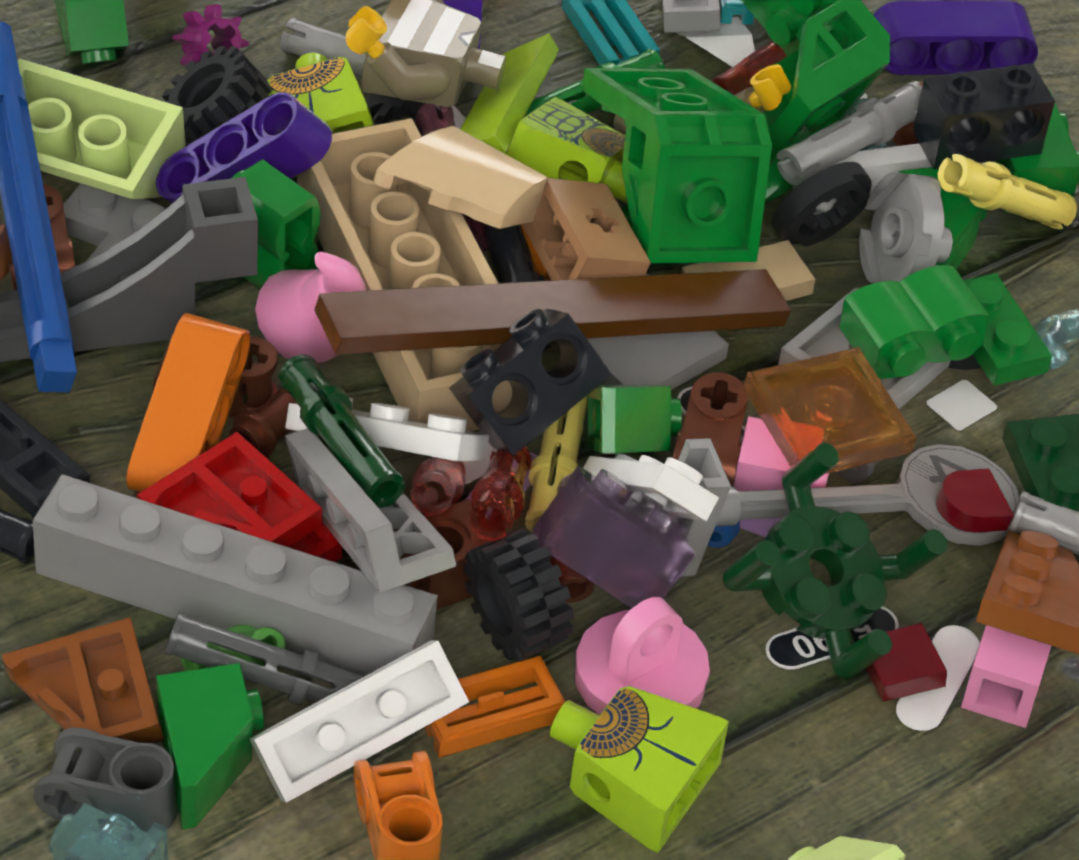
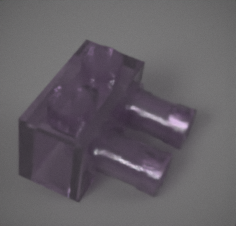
M578 465L572 474L565 476L560 481L556 497L532 529L534 535L539 538V547L546 546L553 557L630 608L651 597H661L664 599L696 555L684 536L688 527L673 514L658 505H655L649 513L630 500L634 491L609 471L601 469L594 476Z

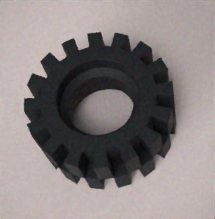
M225 46L217 47L214 55L210 51L201 54V62L195 64L193 60L185 66L188 71L183 76L177 74L171 80L175 87L165 89L162 98L166 103L183 107L186 146L269 97L268 94L272 92V89L265 77L242 51H239L237 47L231 46L228 50Z
M526 529L514 530L470 549L471 551L466 553L465 559L468 563L463 564V573L470 579L465 582L466 591L473 595L475 602L470 603L474 614L480 613L483 622L480 624L485 635L492 634L493 646L497 651L503 649L505 658L509 660L514 659L515 662H519L569 639L568 635L573 632L574 627L569 621L574 618L573 608L565 602V600L571 598L568 587L561 586L558 577L562 576L558 564L552 567L549 562L552 554L546 546L539 548V538L533 533L528 535Z

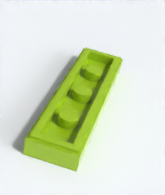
M549 33L502 54L506 56V66L499 88L496 90L483 87L460 130L502 153H506L519 121L525 117L559 51Z

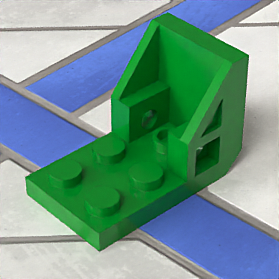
M740 0L764 27L769 37L787 55L786 58L776 64L782 66L792 89L788 94L782 95V101L777 108L762 112L766 116L772 141V150L795 142L799 143L812 134L844 119L890 62V35L861 0Z
M584 68L582 91L602 104V110L614 113L624 119V125L627 126L622 162L625 191L632 230L650 262H757L772 152V141L765 114L692 69Z

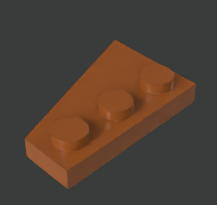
M1026 530L1019 534L1008 531L982 598L975 622L1079 654V565L1072 550L1058 546L1059 543L1056 539L1042 532Z

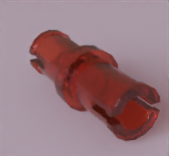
M430 457L419 465L413 475L411 498L413 504L420 512L425 515H439L459 501L465 490L466 468L464 462Z

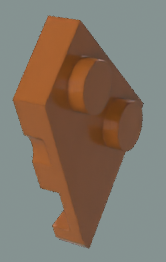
M131 617L2 654L9 678L63 729L73 727L86 728L101 735L138 743H155L164 740Z

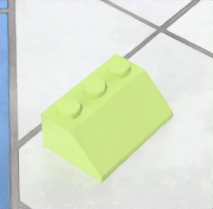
M18 59L17 62L24 82L40 171L130 199L162 197L156 189V177L159 169L170 156L186 147L183 107L27 60Z

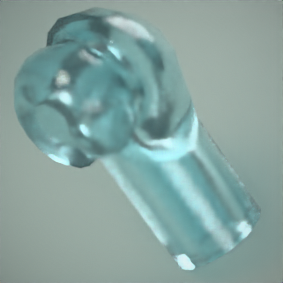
M1079 307L1044 318L1033 327L1053 355L1048 371L1067 365L1069 361V355L1063 344L1079 339Z

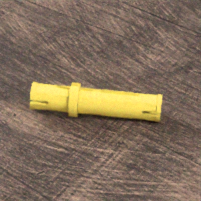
M953 154V160L947 157L939 167L938 181L940 187L944 191L968 197L976 207L990 211L1000 208L1058 230L1063 229L1062 224L1069 226L1075 219L1077 203L1074 197L1068 193L1053 190L1022 177L1019 178L1011 175L1004 165L990 161L981 164L963 155Z
M587 396L544 430L539 456L531 463L528 478L533 489L529 510L525 517V525L531 533L537 536L542 532L543 524L548 519L557 515L567 514L570 495L578 488L580 480L577 478L581 471L577 464V457L584 429ZM566 418L564 433L562 434L564 419ZM557 467L556 475H555V480H554V484H553L554 472H555V468Z

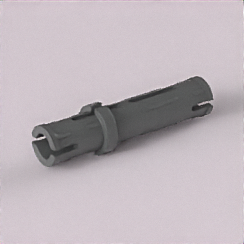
M180 612L177 614L164 652L166 655H174L206 667L240 663L244 680L288 694V702L300 706L303 700L316 703L364 677L317 660V652L305 649L301 655L250 638L241 633H235L186 617L185 614ZM207 643L264 662V666L207 647ZM279 666L330 683L332 689L278 672L276 667Z

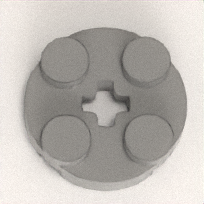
M890 173L883 177L871 192L865 207L866 210L875 211L871 230L861 228L859 237L861 265L867 280L871 284L881 281L899 282L914 272L935 266L936 262L943 263L948 259L952 250L953 239L950 229L944 227V210L940 196L941 187L935 177Z

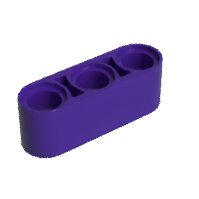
M893 1L881 6L873 15L890 35V62L885 67V70L892 74L949 75L1011 65L1034 64L1038 57V46L1028 14L1024 6L1014 1Z
M278 92L170 156L159 169L156 177V189L160 196L172 204L183 194V184L231 179L239 171L248 169L262 159L292 179L323 159L332 141V131L327 123L294 96L287 92Z

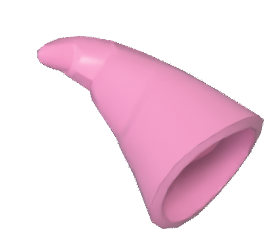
M318 252L314 258L318 269L282 270L270 276L259 291L255 307L259 329L265 339L275 347L276 351L287 359L300 354H307L313 357L316 363H322L338 356L335 355L314 311L319 293L366 291L361 274L353 264L335 255Z

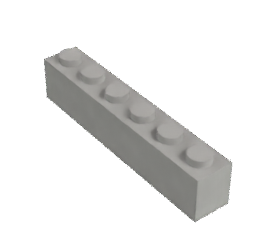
M63 474L32 521L37 574L176 619L178 612L185 614L186 617L224 629L235 625H249L257 629L261 627L275 628L284 636L286 650L301 655L305 649L317 652V660L362 676H366L423 644L434 640L437 595L406 585L379 593L360 570Z

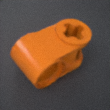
M426 751L414 752L411 760L370 766L366 759L355 761L353 778L356 802L361 821L366 825L374 860H440L442 814L435 794L431 763Z

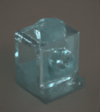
M84 803L75 815L67 814L59 822L52 835L49 850L53 854V860H168L167 828L154 822L148 832L139 829L133 821L121 814H107Z

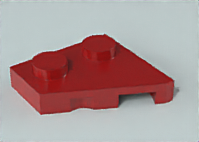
M235 432L137 494V499L286 547L292 546L322 526V507L238 432Z

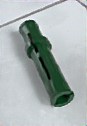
M300 354L286 361L280 369L278 378L283 388L288 390L301 408L300 419L307 429L314 434L321 435L340 464L378 508L389 506L397 501L405 489L404 478L393 468L373 438L351 412L352 402L345 391L338 386L330 384L316 365L317 363L313 357L307 354Z

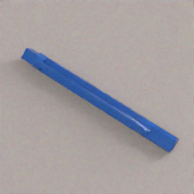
M0 21V195L29 356L33 361L38 392L70 393L77 374L73 337L24 82L19 72L10 25Z

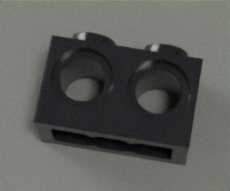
M1033 63L927 77L923 81L913 133L933 170L939 169L941 163L947 157L953 160V154L963 155L978 163L1042 154L1055 100Z
M538 308L525 314L510 328L511 338L495 351L486 349L469 359L460 369L463 377L449 387L482 434L489 435L488 442L494 449L514 456L612 375L569 313L549 308L542 311V309ZM556 340L561 349V357L557 366L551 371L546 372L541 362L542 352L547 344ZM508 380L512 388L511 401L504 410L496 413L492 406L493 391L498 384Z

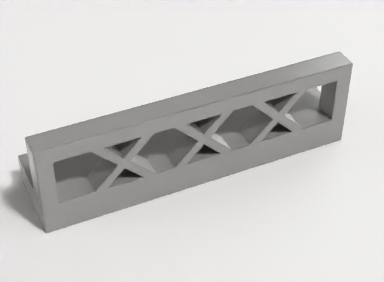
M304 429L285 435L297 486L322 507V522L379 593L456 567L453 548L404 493L391 505L378 508L314 433ZM404 553L415 554V555H412V556H409V557L400 559V557H401Z

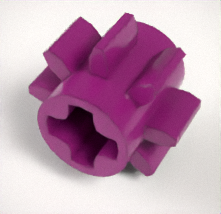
M219 4L207 5L204 11V18L196 11L185 12L183 17L188 26L182 34L173 35V40L181 43L185 54L180 61L181 65H187L192 60L195 63L201 62V54L209 51L206 45L210 41L214 51L210 52L213 55L217 47L225 46L229 50L233 46L240 50V48L249 46V41L241 38V33L238 29L242 18L240 16L227 19L221 18L222 9ZM208 31L214 32L215 37L213 39Z

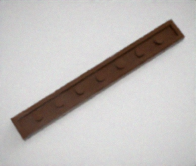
M766 269L319 293L314 309L335 355L503 344L512 337L510 333L512 325L525 314L538 308L542 309V311L549 308L569 313L587 339L785 326L791 313L789 305Z

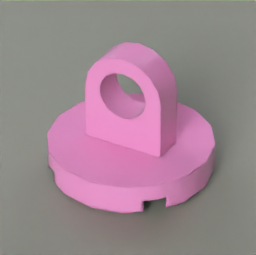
M661 597L648 598L634 606L631 610H623L600 618L584 632L575 654L576 688L587 706L599 715L618 690L627 686H632L697 709L705 694L710 675L708 652L693 630L683 624L682 618Z

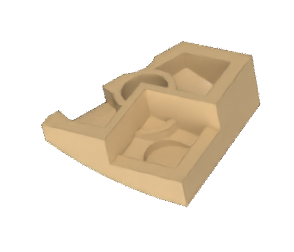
M450 126L426 134L400 149L377 168L373 183L390 190L393 185L412 182L429 192L428 204L465 214L476 221L502 229L534 220L548 177L459 128Z

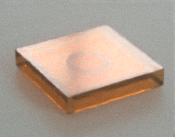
M859 347L752 371L746 375L743 388L790 467L820 443L833 445L839 454L838 463L825 474L909 454L913 451L917 437Z

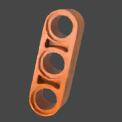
M190 313L182 315L174 330L130 458L126 477L129 490L142 492L219 443L249 354L251 337L249 330Z

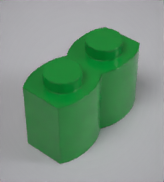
M263 159L248 169L236 173L232 178L246 177L258 218L257 275L244 276L243 278L260 290L270 276L282 270L318 269L314 261L318 248L313 242L319 228L321 215L317 198Z
M937 265L914 272L899 282H876L850 293L844 298L839 328L873 378L889 379L910 376L927 362L940 363L968 358L983 345L989 314L953 266Z

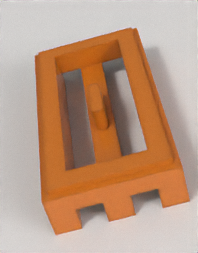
M540 655L459 678L458 681L469 702L478 699V703L458 708L425 726L424 729L428 737L433 736L434 749L438 758L552 725L565 700ZM537 683V686L504 695V691Z

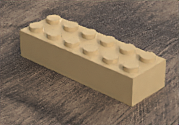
M412 118L332 134L329 150L323 159L297 175V184L314 195L319 202L321 215L316 235L324 252L345 259L353 264L361 274L366 291L498 284L462 213L428 204L429 192L412 182L393 185L390 190L373 183L377 168L403 147L422 137ZM502 344L372 352L397 405L410 409L408 420L428 423L430 413L468 419L466 431L479 430L449 387L463 377L460 369L469 359L486 349L495 351ZM508 380L498 384L493 391L492 406L496 413L504 410L511 401L512 388Z

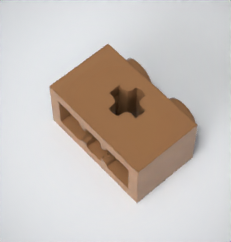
M548 178L534 220L522 224L551 281L646 276L647 269L651 264L607 184Z

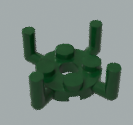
M820 443L788 469L782 477V486L790 512L773 525L765 540L759 542L724 571L722 578L725 587L730 591L761 590L768 605L778 615L785 611L793 620L801 624L796 630L810 637L825 639L835 674L840 678L849 679L889 653L892 648L890 636L881 629L872 630L855 643L851 635L853 630L870 619L885 603L887 593L884 581L909 578L944 553L947 549V540L940 531L931 529L897 554L878 555L876 548L869 539V528L860 516L853 512L839 513L832 509L815 506L810 485L832 469L839 461V454L833 445ZM810 559L817 560L826 567L831 578L830 586H827L820 579L813 576L809 566Z

